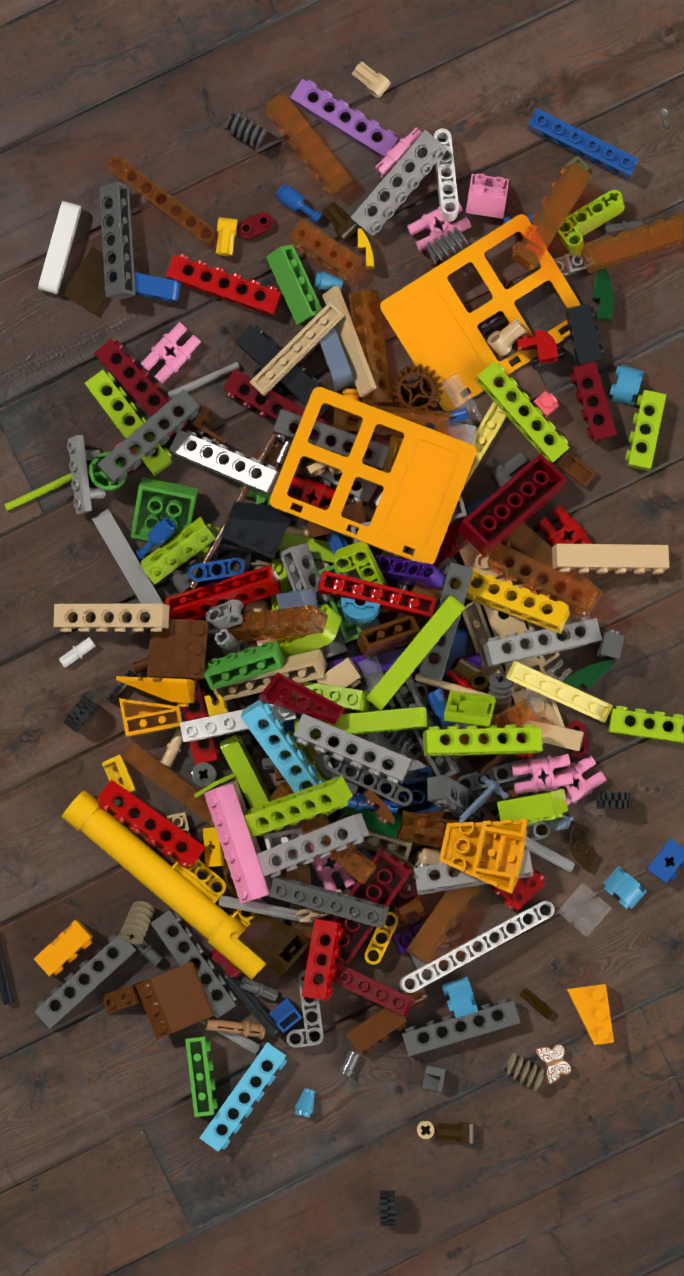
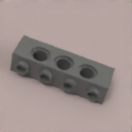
M446 775L427 778L428 801L461 819L460 816L480 796ZM480 807L464 822H472L473 819L481 818Z

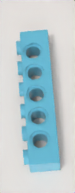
M258 700L242 710V720L294 793L311 787L305 786L303 784L305 781L311 782L312 786L324 782L317 777V772L313 765L307 763L301 749L298 750L294 745L293 737L285 732L279 718L276 719L272 714L273 710L268 703ZM264 719L267 720L269 724L262 725L259 721ZM277 735L280 739L272 740L270 736ZM286 750L290 752V755L285 756L281 752ZM299 766L302 770L295 771L292 767Z
M267 1042L200 1136V1139L218 1152L221 1148L225 1150L231 1141L228 1137L232 1132L234 1134L237 1133L242 1126L239 1122L243 1116L247 1118L253 1110L251 1107L255 1100L259 1102L265 1092L262 1089L266 1084L270 1086L276 1078L273 1075L277 1068L281 1070L286 1064L287 1060L284 1059L286 1054ZM265 1060L271 1061L273 1064L272 1070H263L262 1062ZM252 1077H260L262 1083L259 1087L252 1086ZM242 1092H247L250 1095V1101L247 1103L241 1102L239 1095ZM229 1109H237L239 1112L238 1118H230L228 1115ZM220 1124L227 1126L228 1131L224 1135L217 1132V1126Z

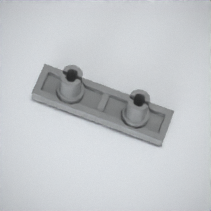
M76 435L68 439L67 449L70 454L69 467L72 471L71 486L74 490V507L76 514H84L92 511L91 499L104 498L105 491L97 487L89 488L86 461H93L97 455L101 454L100 450H85L83 435Z

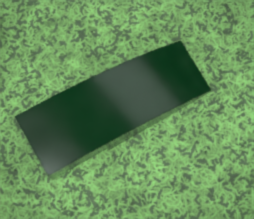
M599 260L592 301L599 302L596 320L611 323L613 316L612 284L604 261Z
M608 660L589 665L567 677L563 683L576 689L581 685L589 689L616 662L615 660Z
M344 807L341 810L348 817L361 813L367 828L396 838L402 814L392 813L395 822L393 824L388 822L385 825L376 819L378 815L374 813L375 810L362 808L357 811L351 807Z

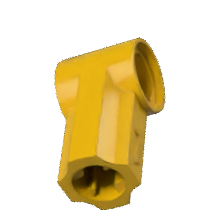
M219 217L216 254L232 256L238 219Z

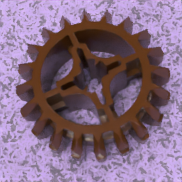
M421 363L417 368L415 364H411L410 368L405 366L403 368L404 372L401 370L398 372L399 377L394 378L396 383L392 385V388L397 389L392 393L393 396H398L395 402L401 401L400 408L402 409L406 406V413L413 409V415H416L418 410L421 415L425 413V410L428 413L431 412V407L436 408L438 406L436 402L442 400L438 395H442L444 391L438 388H441L443 383H437L441 377H434L433 375L436 373V370L430 373V366L428 365L425 369H423ZM412 375L420 376L416 382L405 380ZM426 379L431 385L432 392L425 385ZM420 384V386H419L420 389H419V390H421V391L416 394V391H415L414 388ZM404 387H405V389L408 390L409 393H410V398H409V399H408V397L405 395ZM418 397L430 399L425 403H415Z

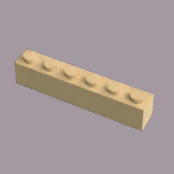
M556 544L552 547L553 570H559V573H570V570H577V573L596 571L598 574L608 573V571H615L616 574H624L626 571H633L634 574H643L645 571H652V574H662L663 571L669 568L668 545Z
M321 649L284 657L283 668L226 685L213 691L217 699L218 695H220L226 701L262 692L277 672L297 683L323 678L328 664Z

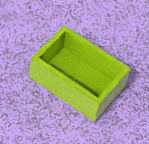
M564 788L497 802L501 821L527 818V824L542 820L548 821L563 817L562 813L568 811Z

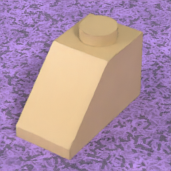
M346 658L326 672L323 678L316 680L321 684L343 688L351 687L353 689L361 684L360 680L364 677L352 659Z

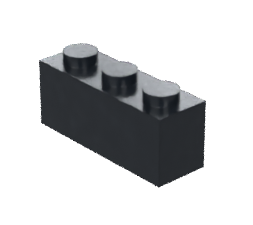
M590 303L565 309L576 364L580 365L602 360L601 356L604 353L602 345L598 344L599 329L597 325H594L593 318H595L594 308L590 307Z

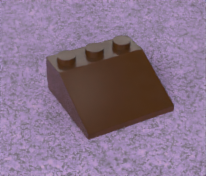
M169 619V629H162V632L150 631L147 677L205 681L204 671L206 667L209 622Z
M193 961L135 985L157 1039L214 1016Z

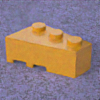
M119 698L126 737L180 728V723L183 722L179 706Z
M74 920L71 923L72 925L60 933L52 943L34 958L48 976L53 974L57 976L64 969L62 967L63 964L67 961L71 963L78 957L77 952L81 948L85 950L93 943L91 939L94 936L79 920Z
M606 984L566 989L594 1045L613 1043Z

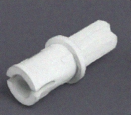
M88 637L76 647L72 646L73 649L60 657L59 661L64 667H67L77 659H82L84 654L96 646Z

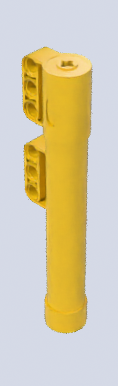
M83 790L68 806L61 817L77 831H82L208 939L210 945L252 980L264 968L266 963L237 938L259 913L250 912L251 916L245 918L242 916L241 910L237 909L233 915L229 916L215 904L226 890V883L223 879L206 867L199 859L191 869L188 867L183 868L177 862L171 866L127 827L116 820L113 815L108 811L102 810L98 806L97 799L88 791ZM204 872L207 879L200 880L197 877V873ZM218 884L221 887V892H214L212 885Z

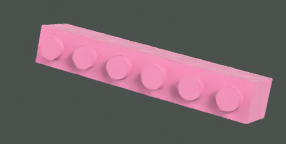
M233 784L205 792L206 803L208 804L240 903L243 904L269 895Z

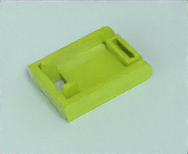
M450 691L444 711V721L489 726L496 698L490 695Z

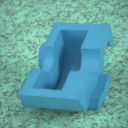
M625 365L617 366L615 377H618L616 384H612L609 394L613 395L611 401L633 407L644 371Z
M341 597L344 618L350 623L367 625L372 624L377 618L380 604L366 602L363 606H358L355 604V599Z
M619 866L603 882L605 885L604 889L611 896L616 894L620 898L618 902L626 909L628 907L632 909L647 892L631 875Z
M468 977L442 984L444 995H449L450 998L447 1001L449 1011H454L456 1018L478 1012Z

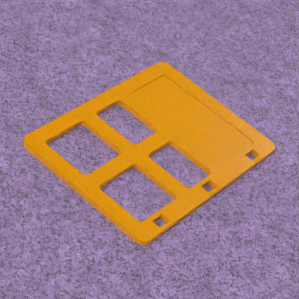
M520 214L383 300L380 304V310L416 365V368L420 363L423 365V369L428 365L430 366V373L436 370V373L433 375L434 377H441L437 383H443V386L438 389L444 392L442 395H438L442 398L438 403L444 411L450 412L484 391L475 381V378L492 362L495 361L496 364H501L506 371L505 374L508 376L530 362L531 359L537 357V349L516 351L504 360L498 361L478 330L477 326L479 323L498 311H502L509 323L517 319L523 324L527 330V333L523 336L530 335L533 338V334L515 307L514 302L547 280L552 283L566 308L581 304L527 216ZM520 232L538 260L540 269L511 288L505 289L486 260L484 253L514 233ZM469 262L474 265L492 294V300L471 313L467 312L447 279L448 275ZM567 320L548 331L556 344L570 336L569 331L563 335L558 331L563 326H568ZM518 356L520 362L511 367L508 361ZM426 379V384L428 385L429 389H430L431 392H432L431 385H430V383L428 382V380ZM494 379V384L497 383V382L500 381V380H499V379ZM468 387L471 393L461 398L459 393Z
M316 387L312 391L270 497V504L275 509L365 542L397 556L433 565L477 450L472 444L328 389ZM323 404L330 405L363 419L348 457L341 456L308 442ZM376 425H382L404 434L401 447L389 473L362 463ZM302 457H307L342 472L327 510L317 508L287 495ZM358 477L380 485L384 489L369 526H364L341 516L353 482ZM292 503L303 507L301 513L290 509ZM348 524L359 528L358 533L355 534L347 531ZM404 546L414 549V555L402 552Z

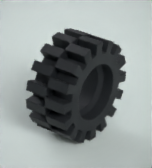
M83 696L69 712V715L64 720V724L74 732H77L92 715L97 705L86 696Z
M631 792L596 793V808H631Z
M395 1190L380 1191V1226H396Z

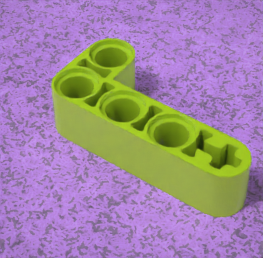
M611 190L557 223L556 228L559 238L572 256H581L585 253L584 235L624 211L625 204L621 192Z
M356 542L335 552L334 567L338 572L344 573L356 569L361 580L388 586L367 543ZM340 559H345V560H347V561L341 562V561H339V560H340ZM380 608L379 612L386 613L390 610Z
M327 604L323 605L317 611L313 623L277 639L284 656L289 657L313 651L330 644L337 635L342 616Z

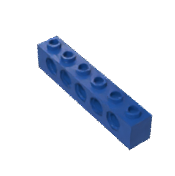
M536 108L528 124V131L626 180H629L637 165L638 158Z

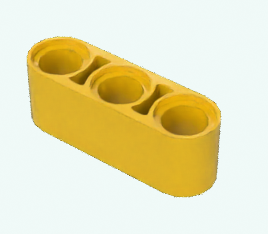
M388 912L387 915L394 916L395 923L392 926L384 925L379 928L377 927L365 952V960L369 964L379 963L398 924V917L393 912ZM381 932L387 936V941L383 944L376 941V935ZM376 950L379 953L378 960L370 961L368 959L369 951Z

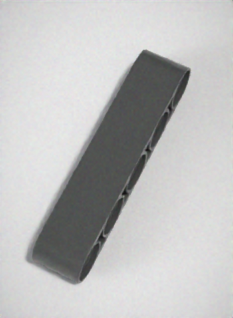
M333 754L325 758L324 763L328 771L342 776L344 779L362 788L369 789L397 805L405 807L412 803L413 796L409 789L399 784H393L380 775L379 777L368 773L369 770L361 767V769L356 768V775L349 777L346 775V770L348 767H353L350 765L351 762L344 759L343 762L339 761L338 767L330 768L328 762L333 758ZM371 775L374 777L372 785H365L363 783L365 776ZM383 784H390L392 790L388 794H383L381 786ZM400 793H408L409 800L404 803L400 802L398 799Z

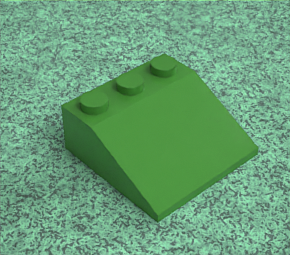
M143 477L138 489L131 538L149 541L148 533L160 519L167 517L176 525L174 534L167 540L169 541L193 522L199 488Z

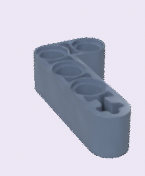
M333 327L319 341V344L330 370L333 384L338 392L355 386L337 332L335 327Z

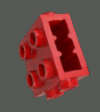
M537 870L536 872L533 871V876L519 878L512 894L495 886H492L491 890L497 896L502 895L506 899L504 903L511 910L515 908L518 911L545 885L543 882L545 877Z

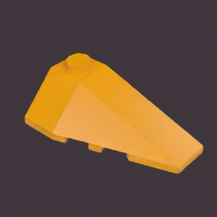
M116 676L117 681L170 702H177V706L189 707V703H195L196 680Z

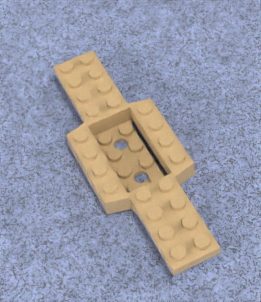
M470 543L459 551L464 566L474 568L483 575L490 574L499 581H509L512 583L499 546L486 557ZM480 583L473 584L475 588L481 586ZM533 583L514 585L518 588H527L532 593L537 594ZM492 590L490 593L497 594L499 591ZM511 596L508 598L509 601H514L516 599L515 596ZM472 601L466 605L461 614L475 652L480 653L481 664L487 670L489 682V677L494 673H504L507 675L513 662L505 664V672L502 665L488 668L483 645L492 637L480 605L485 609L494 637L499 636V639H504L507 634L515 632L518 635L525 634L524 631L527 628L524 620L509 615L505 620L500 619L498 616L499 610ZM528 603L525 606L530 608L533 607L535 604ZM526 621L528 630L533 628L536 631L543 630L541 626ZM539 636V638H538L539 643H540L541 645H545V644H546L545 638L542 637V636ZM521 640L520 646L523 649H527L528 644ZM505 644L502 645V651L509 654V647ZM559 652L517 662L546 674L544 666L559 657ZM513 682L512 697L520 717L565 727L555 700Z

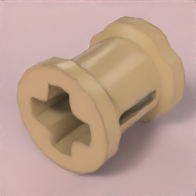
M421 1121L417 1126L418 1135L423 1139H429L433 1136L435 1130L433 1124L429 1121ZM429 1125L430 1133L422 1134L421 1126L426 1127Z

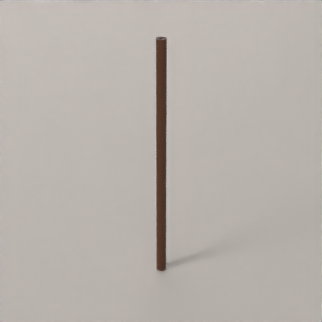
M275 433L271 434L257 459L262 462L261 465H264L278 439L275 437ZM243 485L235 502H243L250 487ZM227 517L202 563L211 562L223 539L219 536ZM198 568L194 575L195 578L201 576L202 571L200 568ZM191 581L188 587L196 589L200 581Z

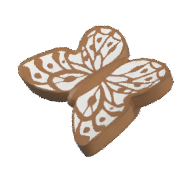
M556 1044L552 1049L549 1047L536 1049L537 1055L548 1066L546 1071V1081L548 1084L557 1081L560 1078V1074H570L571 1066L568 1062L564 1061L565 1050L562 1045Z

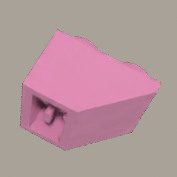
M472 174L466 213L503 219L509 179L485 176L484 174Z

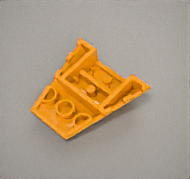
M510 819L495 822L483 821L479 823H447L439 862L512 894L518 881L525 849L528 819Z

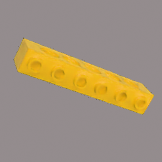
M476 569L473 571L466 596L467 599L561 634L570 615L567 604L562 601L555 602L550 600L543 594H534L524 587H515L509 581H499L490 574L483 575ZM458 578L453 585V589H458L461 586V581ZM480 583L481 586L475 588L473 584ZM492 590L499 591L497 594L490 593ZM511 596L517 597L514 601L508 600ZM528 603L535 604L533 607L530 608L525 606ZM545 610L552 611L550 614L543 613Z

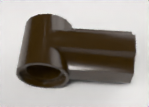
M336 202L329 204L322 211L343 241L358 231L359 228L355 222L345 215Z
M462 656L455 659L451 671L470 682L477 690L485 689L488 686V674L484 667L476 666ZM478 676L483 677L482 679H475Z
M463 1122L458 1124L438 1123L437 1140L474 1144L476 1124Z

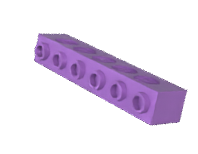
M302 79L290 97L292 104L382 160L387 156V151H390L398 144L397 135L393 131L382 129L381 125L373 119L369 121L361 111L350 109L345 101H337L332 98L333 95L327 90L321 91L316 88L317 85L311 80L305 81ZM315 95L319 99L317 102L312 103L308 98ZM327 105H331L335 109L329 113L324 108ZM343 115H348L351 119L348 122H342L340 118ZM364 125L367 129L364 132H358L356 127ZM375 135H380L382 137V141L374 142L372 140V137Z

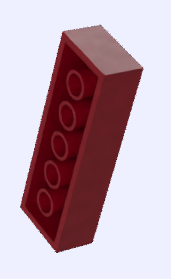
M540 453L461 522L458 532L486 557L558 494L568 479Z
M382 846L349 895L389 906L414 868ZM334 915L331 922L341 923L343 928L342 938L338 941V947H340L339 957L335 959L348 966L375 926ZM327 935L323 938V944L328 946L331 939Z

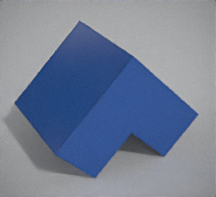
M288 998L268 1013L283 1033L302 1018V1015Z

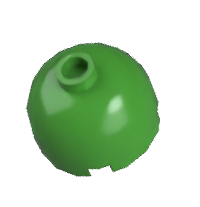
M110 452L97 455L91 462L89 469L91 481L97 488L104 491L116 490L126 480L125 478L120 483L115 482L112 484L99 470L97 464ZM118 459L115 463L118 467L126 465L123 459Z

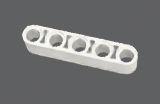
M438 129L434 134V138L446 140V142L440 143L447 148L444 156L448 157L446 160L440 159L435 163L440 213L443 220L451 222L457 218L459 208L452 139L448 130ZM448 173L450 176L444 177L442 174ZM444 191H451L452 194H445ZM452 208L454 211L448 212L445 209Z
M65 201L61 203L38 290L58 294L81 213L80 205Z

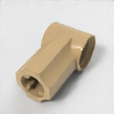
M363 62L359 63L352 72V76L365 85L366 89L378 99L391 85V82L384 75L377 74Z
M515 319L501 332L496 331L492 333L487 342L500 356H504L510 352L512 344L527 333V330L519 320Z

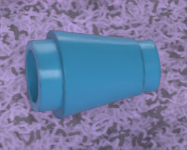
M324 271L321 273L317 272L314 281V287H317L318 290H330L334 286H339L341 290L343 279H339Z
M304 1088L294 1108L296 1110L295 1115L310 1118V1115L313 1114L315 1091Z

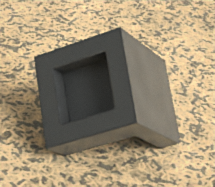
M426 1065L422 1087L442 1092L446 1069Z

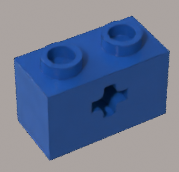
M671 838L668 839L646 870L663 883H667V881L672 882L678 874L675 872L679 865L681 867L684 866V848ZM665 858H673V866L669 865L666 867Z

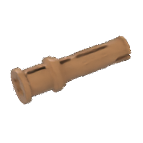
M206 1019V1030L241 1034L243 1038H247V1036L258 1037L259 1040H263L265 1035V1028L261 1024L249 1023L248 1020L241 1023Z

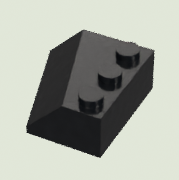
M234 502L219 537L273 560L292 514L275 509L271 505Z

